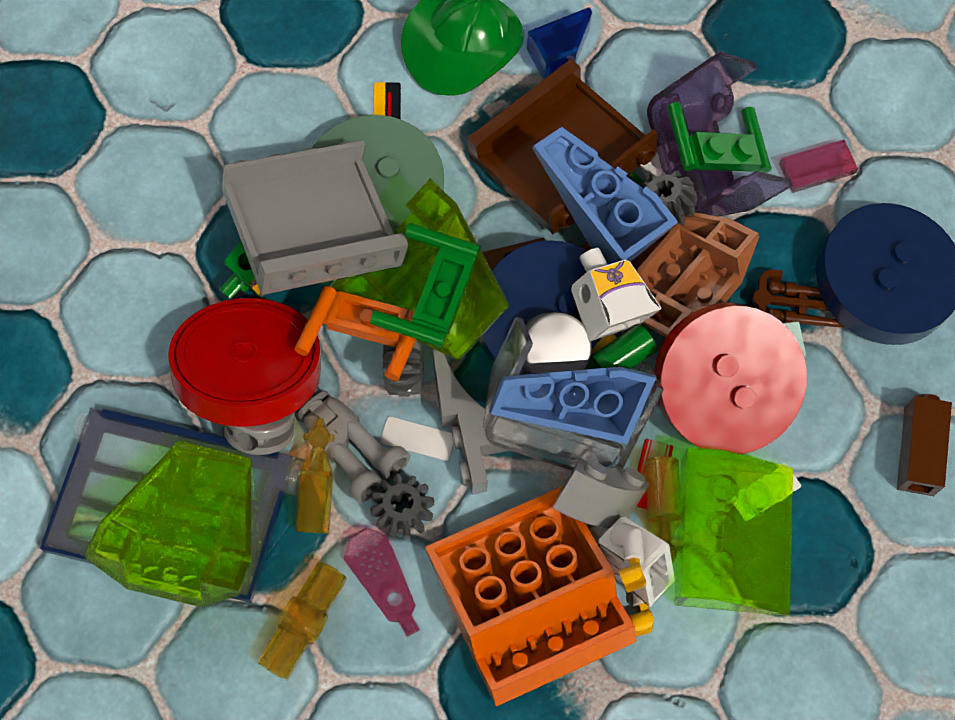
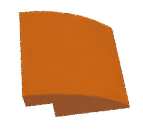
M562 487L425 546L452 614L496 707L637 642L635 626L617 597L614 571L587 525L553 508Z

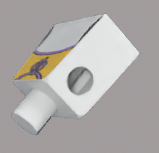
M599 248L591 249L579 257L586 273L572 285L571 291L582 323L586 328L589 342L632 328L637 324H642L661 310L659 303L631 262L622 260L607 264Z

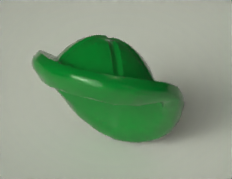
M421 0L411 10L404 24L401 37V51L409 73L423 89L438 95H462L486 82L514 58L522 47L524 29L517 15L499 0Z

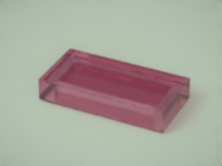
M845 139L781 158L779 162L791 193L853 175L858 170Z

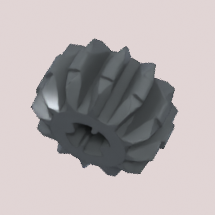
M663 170L662 174L658 177L650 174L649 182L640 183L642 188L646 186L658 195L676 218L678 224L684 226L685 217H694L695 206L698 201L697 192L694 190L693 182L690 178L682 177L679 170L671 175H668Z
M416 340L398 381H392L385 376L396 348L383 345L382 368L386 391L389 395H398L399 397L419 394L423 387L424 375L422 342Z
M396 474L394 476L395 485L391 486L388 481L383 480L380 482V486L384 493H372V500L377 505L371 507L370 512L372 516L380 517L376 522V527L379 530L390 525L389 537L394 538L397 535L398 529H403L404 538L410 539L411 527L417 532L422 533L425 531V527L421 520L432 521L433 513L428 508L434 506V498L425 496L429 490L427 484H421L415 488V476L411 475L405 484L402 483L401 475ZM403 500L408 501L409 508H404L402 513L396 511V505H401Z

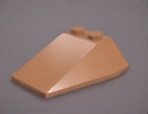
M695 212L694 217H685L684 226L677 223L670 231L666 232L639 256L630 261L661 307V310L642 324L667 337L670 331L689 314L709 305L726 303L742 284L757 245L759 233L729 218ZM587 241L581 247L587 251L592 249Z

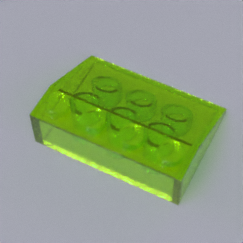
M687 448L681 459L674 606L779 616L790 615L793 468L725 450Z

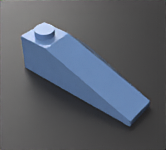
M563 127L533 146V151L592 249H600L607 264L622 260L632 261L678 223L655 192L646 186L642 188L626 176L628 173L619 167L615 169L598 157L597 151Z
M623 367L503 376L489 412L491 415L628 444L656 377L653 374Z

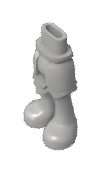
M316 388L312 397L298 409V418L305 423L308 432L320 445L324 455H327L332 463L336 460L352 481L350 494L358 503L372 498L373 492H380V482L383 480L377 473L368 469L348 448L350 440L388 482L394 480V476L400 474L410 460L411 455L403 447L395 446L387 450L380 445L362 426L359 417L342 401L330 397V394L325 390L321 392Z

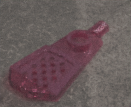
M364 528L350 536L344 561L389 622L399 623L406 637L420 631L412 616L416 605L388 536L369 528ZM393 593L400 594L402 602L398 606L390 605L387 601L389 595Z

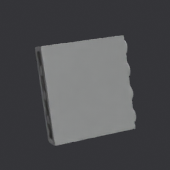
M364 140L351 143L342 142L334 146L317 149L308 148L300 152L283 155L274 154L266 158L249 161L240 160L224 165L221 188L261 295L402 266L408 243L404 233L394 234L362 160L365 148Z

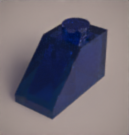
M590 7L528 31L526 49L543 80L570 59L577 63L590 29L592 18Z

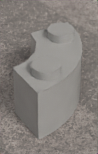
M579 458L557 495L553 508L578 521L598 527L610 528L621 517L629 519L650 483L646 482L645 477L635 469L629 467L623 469L618 465L614 468H605L598 462L592 460L585 461Z

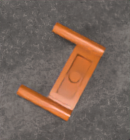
M324 286L294 350L300 355L307 356L322 324H327L329 330L395 347V352L387 367L385 376L392 381H398L416 339L371 325L370 320L374 310L411 321L415 310L410 311L406 308L342 291L338 292L330 286Z

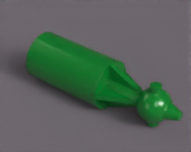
M637 324L592 354L584 370L611 367L631 369L657 352V346L649 332L641 324Z

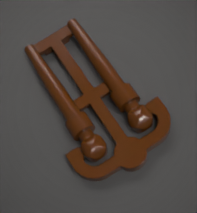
M767 270L760 276L758 290L752 296V303L757 309L766 312V307L769 304L798 308V314L796 311L784 310L782 313L778 309H770L767 313L773 315L782 323L799 322V324L845 328L836 319L806 315V309L829 311L824 301L806 299V296L821 297L818 287L801 286L795 282L787 281L781 284L782 270ZM779 292H781V293H783L784 296H792V297L774 296V295H771V294L777 295Z

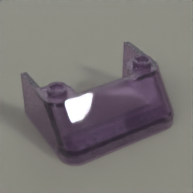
M719 51L656 94L650 100L647 108L651 131L653 129L657 131V154L662 171L665 170L668 175H671L679 170L682 177H689L693 182L694 190L697 192L698 197L695 213L719 217L751 211L793 186L792 179L755 171L748 176H741L734 180L732 171L683 170L667 106L674 102L681 103L689 136L696 132L720 133L717 123L730 114L734 105L731 85L757 69L755 62Z

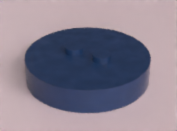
M878 203L860 207L844 216L837 223L820 248L816 262V280L820 295L836 320L859 337L886 345H902L919 341L933 333L955 310V244L945 230L934 220L910 207L891 203Z
M563 241L533 242L508 254L496 264L485 278L476 302L475 323L477 334L483 350L490 361L506 376L530 374L519 358L518 339L523 327L533 317L546 312H557L571 315L582 323L571 288L586 273L579 257L587 252V250ZM623 331L614 333V335L618 338L622 335ZM601 338L591 341V350Z

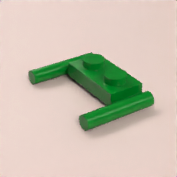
M674 102L667 106L684 171L694 169L758 171L759 174L771 171L772 168L754 107H746L741 111L747 134L696 132L689 136L681 103Z
M409 223L406 228L405 237L440 249L432 265L412 320L408 321L374 310L370 324L443 348L473 273L474 263L478 258L481 245Z

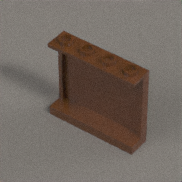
M572 59L467 138L470 158L553 235L562 227L567 228L572 225L575 220L532 148L535 144L563 127L597 151L598 157L615 169L619 167L628 173L626 175L628 178L631 172L641 164H648L657 152V131L653 129L647 135L642 133L581 80V68Z

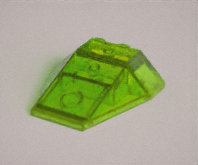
M431 178L405 205L412 213L394 231V234L404 233L405 236L408 224L412 223L478 244L458 204ZM405 237L408 247L402 266L340 278L331 287L338 292L342 291L413 311L416 309L440 248ZM481 248L443 348L419 341L456 360H460L510 306Z
M178 441L100 521L87 547L85 558L126 589L202 608L239 596L252 563L251 458Z

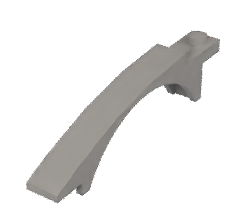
M455 205L448 206L441 233L478 244L477 235L462 237ZM433 345V367L442 428L457 425L456 427H451L455 449L462 448L465 462L459 463L463 485L470 484L472 495L487 492L488 480L482 456L522 448L524 440L522 427L491 415L489 411L469 396L452 373L443 348Z

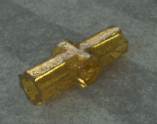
M318 561L297 597L293 596L284 608L277 623L278 629L261 655L258 664L276 676L288 681L308 645H313L322 632L329 616L327 613L344 587L347 577L335 568Z

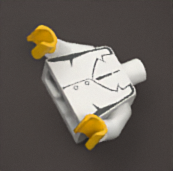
M627 517L619 518L610 528L593 525L590 532L612 567L615 578L625 586L627 593H633V605L640 611L639 613L629 615L635 626L636 637L650 633L653 630L654 618L649 608L675 581L669 544Z

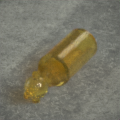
M317 418L314 427L309 433H304L303 436L304 440H308L313 447L301 470H299L295 531L330 532L334 472L324 447L329 442H334L335 436L330 434L328 429L325 428L324 419Z
M653 457L645 460L646 482L650 483L646 490L647 520L656 536L669 544L673 563L677 558L678 552L675 545L671 542L682 519L679 460L674 457Z

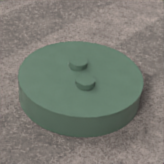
M358 116L333 126L313 145L312 148L317 149L334 146L342 142L351 143L364 140L365 148L362 160L394 234L404 233L405 236L409 223L430 229L436 221L444 199V168L434 144L415 126L390 116ZM405 237L408 246L416 242V240Z

